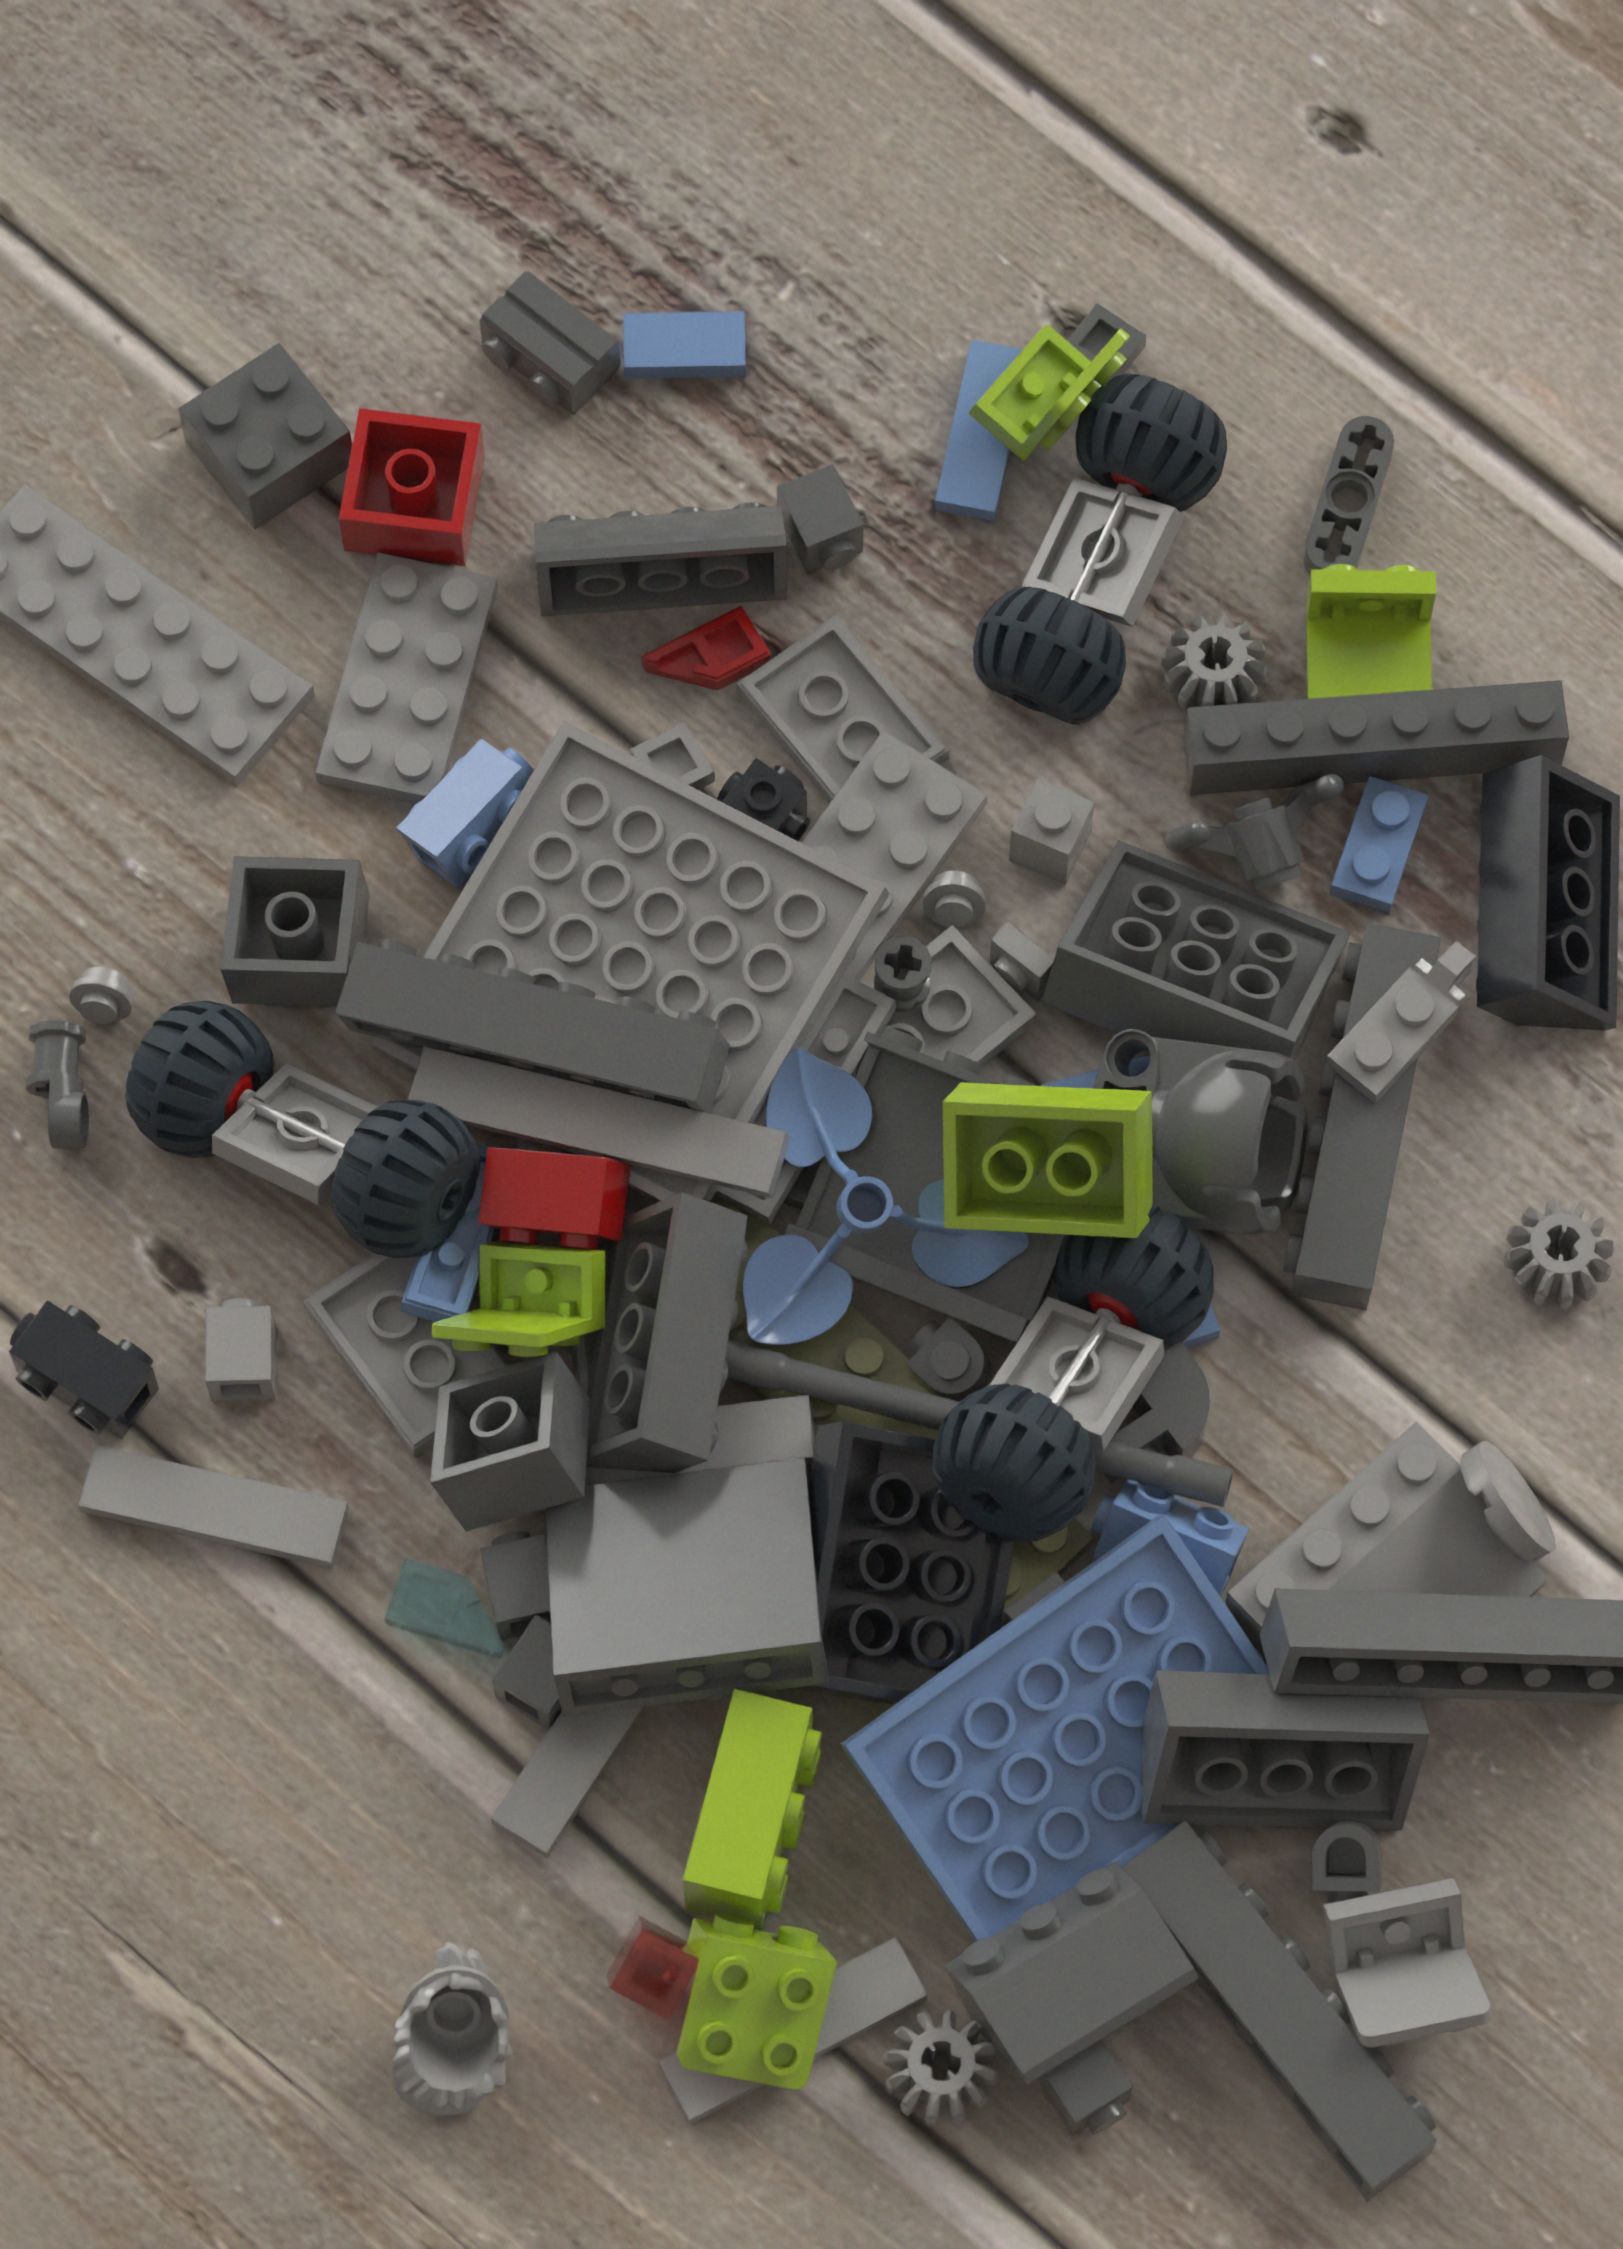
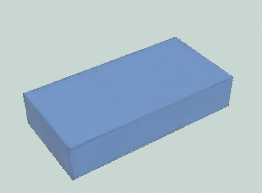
M745 311L623 313L624 379L746 377Z

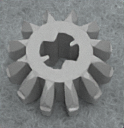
M1224 611L1217 616L1215 625H1208L1197 614L1192 619L1191 631L1180 627L1174 630L1171 636L1173 647L1166 648L1163 651L1161 665L1168 671L1164 675L1163 683L1166 692H1180L1178 705L1181 711L1190 708L1196 703L1203 707L1238 704V702L1254 703L1258 694L1256 685H1262L1266 681L1267 666L1261 662L1264 658L1265 647L1262 640H1249L1251 628L1248 626L1247 621L1231 629L1227 627L1228 617ZM1208 663L1209 668L1205 667L1204 664ZM1213 663H1217L1215 670H1211L1213 669ZM1219 664L1224 666L1225 669H1220Z
M1555 1197L1547 1201L1544 1215L1529 1206V1208L1523 1211L1521 1217L1523 1226H1511L1508 1231L1506 1241L1513 1248L1505 1253L1504 1266L1505 1268L1519 1271L1513 1282L1516 1291L1525 1290L1531 1286L1537 1288L1534 1296V1303L1537 1307L1544 1305L1549 1294L1556 1295L1557 1302L1563 1311L1571 1307L1574 1293L1588 1302L1595 1297L1597 1292L1595 1282H1607L1610 1277L1612 1267L1605 1260L1613 1255L1615 1249L1613 1240L1599 1237L1605 1226L1603 1217L1593 1218L1587 1222L1581 1219L1584 1212V1205H1582L1581 1201L1571 1207L1569 1214L1562 1213L1561 1206ZM1549 1247H1555L1556 1254L1559 1253L1560 1248L1568 1251L1571 1254L1569 1261H1563L1562 1254L1559 1255L1558 1260L1551 1258L1547 1254Z
M953 2010L945 2011L942 2027L934 2028L932 2019L927 2012L919 2013L917 2015V2027L920 2035L918 2036L909 2028L899 2026L895 2031V2039L904 2050H887L884 2054V2065L899 2071L886 2079L888 2093L897 2094L910 2090L904 2097L900 2110L908 2116L914 2113L921 2103L927 2105L925 2123L928 2126H936L939 2119V2108L948 2109L950 2119L954 2124L963 2123L965 2113L961 2101L964 2100L973 2108L982 2110L987 2104V2097L978 2086L988 2087L997 2083L998 2072L989 2066L982 2065L995 2057L996 2049L994 2045L987 2042L972 2045L977 2040L981 2030V2025L976 2021L968 2023L960 2033L955 2031L956 2012ZM936 2055H944L950 2058V2069L958 2071V2073L954 2075L949 2070L946 2081H937L932 2079V2068L924 2065V2063L927 2061L932 2066L934 2065Z

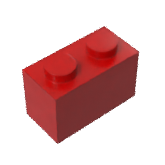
M488 1147L478 1224L499 1229V1241L508 1243L538 1245L539 1234L560 1236L559 1247L598 1250L599 1240L621 1242L631 1165L606 1157Z

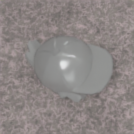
M446 1942L444 1948L438 1949L435 1953L438 1968L415 1982L407 1994L400 2018L395 2024L398 2032L394 2039L396 2051L392 2064L393 2085L402 2101L416 2110L425 2113L453 2116L469 2112L483 2100L484 2096L492 2094L494 2087H503L506 2083L505 2059H510L513 2051L508 2043V2007L498 1986L488 1976L481 1955L472 1948L468 1949L467 1953H465L458 1944Z

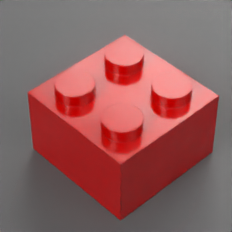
M359 408L339 515L344 551L377 555L378 552L411 560L466 566L485 458L481 423Z

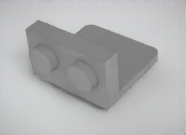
M1454 1878L1324 1905L1330 1970L1359 2042L1363 2046H1391L1406 2040L1445 2032L1463 2031L1469 2027L1483 2025L1490 2021V2002L1465 1948L1461 1893Z

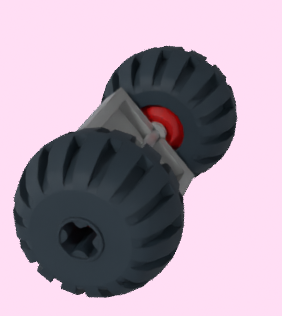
M1123 374L1115 376L1105 385L1098 388L1090 397V403L1080 413L1075 434L1076 456L1084 471L1100 485L1073 478L1022 587L1012 589L992 604L978 624L973 645L974 668L978 678L986 687L1013 699L1031 710L1045 713L1073 725L1088 722L1104 711L1116 696L1122 684L1126 667L1125 644L1119 631L1105 619L1133 627L1184 520V516L1180 512L1188 510L1209 494L1222 475L1226 458V429L1219 416L1203 401L1196 399L1190 393L1165 381H1159L1156 378L1145 375Z
M196 1001L172 1007L154 1022L153 1028H150L141 1040L142 1044L138 1051L136 1050L131 1062V1070L128 1072L125 1094L126 1105L138 1129L160 1149L190 1158L219 1156L317 1205L331 1193V1203L335 1216L344 1230L363 1248L378 1255L392 1258L427 1255L431 1250L433 1252L444 1243L445 1238L448 1239L455 1231L458 1222L463 1219L477 1186L480 1154L476 1141L464 1123L445 1108L435 1103L420 1100L390 1101L377 1107L288 1063L273 1075L274 1060L268 1040L250 1018L240 1010L226 1004Z
M1153 1205L1148 1214L1150 1221L1137 1238L1065 1235L1056 1258L1055 1288L1059 1300L1047 1296L990 1385L966 1396L945 1416L933 1449L935 1480L948 1503L955 1506V1510L965 1519L977 1524L978 1528L988 1533H995L997 1537L1006 1540L1034 1542L1061 1531L1082 1512L1089 1499L1095 1480V1454L1093 1448L1101 1451L1105 1450L1164 1358V1347L1171 1346L1179 1341L1183 1342L1202 1324L1213 1297L1214 1267L1205 1244L1200 1242L1199 1236L1189 1226L1181 1224V1220L1169 1212L1164 1213L1160 1211L1159 1207Z

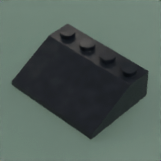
M845 1421L817 1427L809 1478V1494L821 1633L827 1662L828 1683L795 1687V1689L895 1705L1001 1629L1014 1541L999 1538L995 1533H988L978 1528L977 1524L965 1519L955 1510V1506L948 1503L937 1486L933 1472V1449L936 1439Z

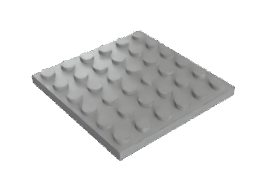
M563 721L423 957L438 961L441 953L453 954L475 963V970L494 975L498 974L499 968H511L533 976L536 979V985L557 990L559 982H568L592 990L596 994L594 999L617 1004L619 997L625 996L653 1005L656 1008V1014L677 1018L680 1011H689L711 1018L716 1022L715 1028L719 1029L730 1044V1049L710 1114L756 1124L767 1105L769 1091L780 1066L794 1049L801 1047L890 893L880 883ZM374 1038L371 1045L378 1052L417 1071L423 1048L383 1038ZM557 1147L568 1154L592 1156ZM631 1165L628 1186L657 1202L681 1192L710 1202L719 1187L718 1185Z

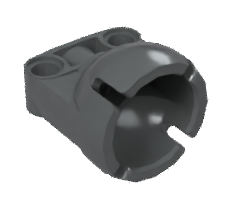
M1125 1029L1115 1034L1105 1047L1094 1089L1152 1091L1153 1205L1159 1207L1160 1211L1164 1213L1169 1212L1181 1220V1224L1191 1228L1242 1235H1257L1276 1231L1280 1226V1213L1287 1211L1291 1207L1296 1195L1304 1161L1307 1137V1110L1302 1104L1295 1102L1301 1098L1306 1088L1304 1075L1297 1062L1277 1052L1152 1037L1138 1029ZM1142 1051H1150L1151 1061L1148 1068L1142 1074L1130 1077L1129 1065L1133 1057ZM1271 1094L1283 1097L1288 1100L1271 1098Z

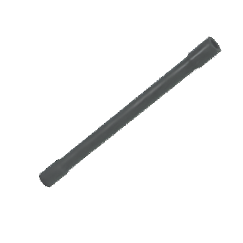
M728 1339L725 1361L728 1365L727 1379L771 1391L784 1390L800 1395H809L811 1398L935 1430L940 1429L945 1416L960 1403L791 1359L777 1351ZM1113 1441L1109 1442L1104 1451L1093 1448L1095 1471L1160 1487L1170 1494L1220 1507L1225 1506L1233 1477V1469L1181 1455L1167 1456Z

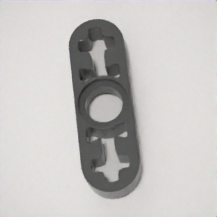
M1371 416L1356 417L1347 422L1340 432L1306 539L1303 562L1309 575L1311 569L1322 570L1327 566L1335 564H1346L1358 568L1394 447V436L1391 429L1378 418ZM1363 438L1374 441L1373 449L1369 452L1364 472L1353 469L1357 446L1361 444ZM1342 488H1353L1362 493L1366 500V505L1357 512L1347 513L1336 508L1331 497ZM1334 528L1343 531L1344 535L1340 555L1336 558L1335 563H1328L1323 560L1324 551L1329 547Z

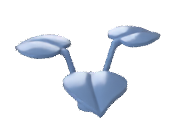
M802 1048L794 1049L780 1066L769 1091L765 1114L766 1127L786 1131L790 1136L784 1158L787 1163L798 1168L808 1167L817 1163L825 1156L829 1166L845 1181L847 1186L840 1194L836 1205L837 1216L842 1225L819 1254L809 1240L797 1235H782L771 1238L753 1252L747 1262L742 1284L747 1332L753 1341L769 1345H790L812 1339L833 1327L841 1319L849 1306L853 1283L851 1277L843 1268L828 1261L851 1232L857 1234L872 1233L879 1229L888 1218L894 1219L907 1228L918 1230L911 1246L914 1262L928 1279L947 1287H966L983 1281L1027 1249L1029 1240L1025 1232L944 1228V1179L931 1183L923 1189L918 1200L919 1218L902 1211L900 1206L893 1205L891 1191L884 1182L870 1176L858 1177L854 1170H850L839 1159L837 1152L851 1151L857 1148L866 1138L873 1118L872 1105L867 1092L859 1081L847 1071L817 1058Z

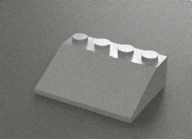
M1416 1421L1227 1592L1225 1605L1252 1645L1265 1657L1259 1634L1275 1588L1532 1597L1547 1583L1548 1578L1536 1562L1533 1563V1560L1527 1562L1524 1559L1518 1558L1504 1545L1485 1519L1487 1516L1483 1511L1488 1507L1482 1493L1474 1496L1473 1492H1469L1461 1472V1465Z

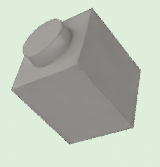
M1037 778L1011 830L1009 860L1066 884L1092 832L1095 802Z
M235 1298L224 1301L222 1307H206L205 1382L211 1401L276 1400V1324L271 1305L261 1306L260 1302L253 1299Z

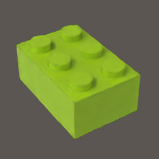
M960 1083L943 1100L944 1228L1137 1238L1149 1223L1150 1218L1148 1214L1153 1206L1152 1091Z
M734 1689L683 1877L686 1912L714 1918L716 1913L733 1914L753 1921V1928L762 1931L768 1912L780 1914L789 1875L786 1874L789 1859L782 1857L785 1848L796 1851L805 1819V1812L803 1811L805 1795L799 1794L801 1785L813 1788L822 1749H819L822 1732L812 1730V1708Z

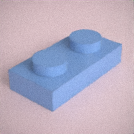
M1369 776L1329 895L1388 914L1390 913L1427 805L1428 794Z

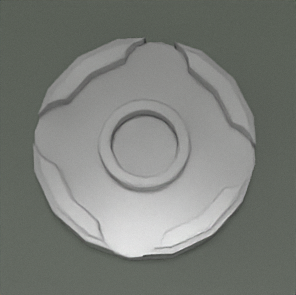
M1486 1440L1463 1453L1460 1461L1461 1472L1470 1493L1473 1492L1474 1496L1482 1493L1488 1507L1483 1511L1487 1516L1485 1519L1504 1545L1518 1558L1524 1559L1527 1562L1533 1560V1563L1555 1550V1536L1549 1520L1538 1499L1511 1461L1496 1446Z

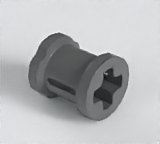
M896 936L887 939L879 946L875 955L874 970L876 974L874 976V989L895 1000L897 1006L895 1012H909L916 1006L923 1004L930 993L931 956L927 947L920 940L913 937ZM899 969L911 970L907 973L905 980L894 978L898 975Z

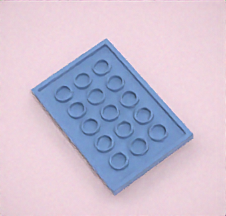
M1165 1515L1155 1517L840 1744L973 1942L995 1935L1019 1920L1028 1909L1047 1903L1072 1888L1084 1875L1091 1871L1103 1869L1114 1861L1122 1868L1180 1825L1144 1823L1142 1817L1144 1716L1156 1670L1269 1674L1268 1667Z

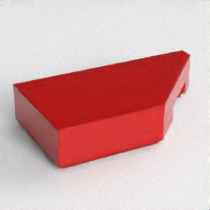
M742 605L641 656V664L646 673L716 691L746 677L771 660L769 649Z

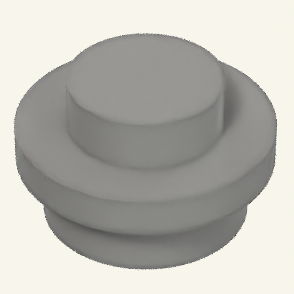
M946 871L937 875L927 887L923 896V910L926 916L936 924L947 928L952 925L955 928L973 925L983 917L986 909V896L978 880L962 871Z
M93 967L85 970L81 978L73 983L69 995L73 1007L85 1019L97 1024H109L125 1019L131 1013L134 1002L130 992L131 984L123 974L105 967Z

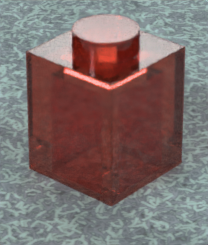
M638 1916L607 1972L609 1988L669 2020L697 1970L699 1959L687 1944L688 1941Z

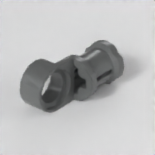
M41 1021L31 1025L29 1029V1040L35 1044L33 1074L27 1077L26 1091L32 1095L49 1099L48 1134L50 1145L53 1149L85 1148L89 1134V1106L86 1092L83 1091V1080L77 1076L79 1046L85 1043L86 1029L81 1025L67 1021Z

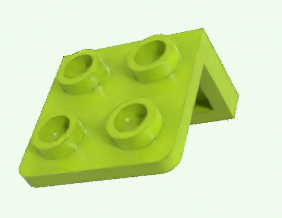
M1046 323L977 401L968 414L1023 461L1039 444L1049 451L1090 403V397L1102 385H1105L1127 360L1119 352V349L1130 335L1120 328L1091 362Z
M1346 564L1330 565L1322 570L1311 569L1306 597L1307 699L1432 690L1431 617L1436 598V571H1420L1418 568L1409 565H1396L1384 571L1358 570L1354 566Z
M497 1241L480 1244V1309L433 1322L432 1337L451 1339L452 1348L459 1351L488 1350L492 1348L491 1343L509 1345L510 1355L524 1357L548 1354V1346L578 1345L581 1343V1335L605 1328V1251Z
M716 1913L714 1921L693 1918L687 1944L698 1957L699 1962L677 2049L679 2062L688 2070L792 2090L803 2088L809 2080L837 1961L822 1943L817 1942L819 1936L806 1929L780 1926L778 1934L753 1930V1921L727 1913Z

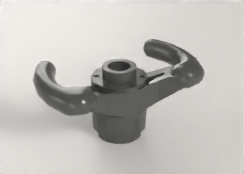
M1329 774L1293 788L1289 793V797L1284 799L1274 809L1269 797L1236 808L1233 811L1237 822L1225 827L1207 826L1203 821H1195L1183 825L1166 834L1165 846L1169 851L1175 853L1198 847L1237 858L1244 881L1251 880L1255 892L1302 876L1299 863L1304 862L1296 835L1313 805L1335 798L1342 793L1344 789L1343 780L1338 775Z

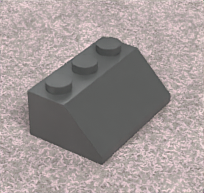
M1115 1861L1103 1869L1087 1873L1072 1888L1047 1903L1028 1909L1013 1924L990 1938L974 1942L962 1955L945 1964L971 2021H976L981 2025L980 2033L989 2043L994 2045L996 2051L1026 2084L1031 2083L1199 1979L1191 1962L1143 1889Z

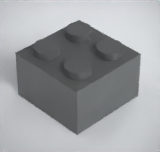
M280 343L178 408L186 444L254 530L348 469L352 449L350 430Z
M234 856L220 967L232 1004L337 1007L357 942H365L370 894L360 860Z
M557 1351L439 1386L430 1483L466 1532L584 1497L591 1401Z

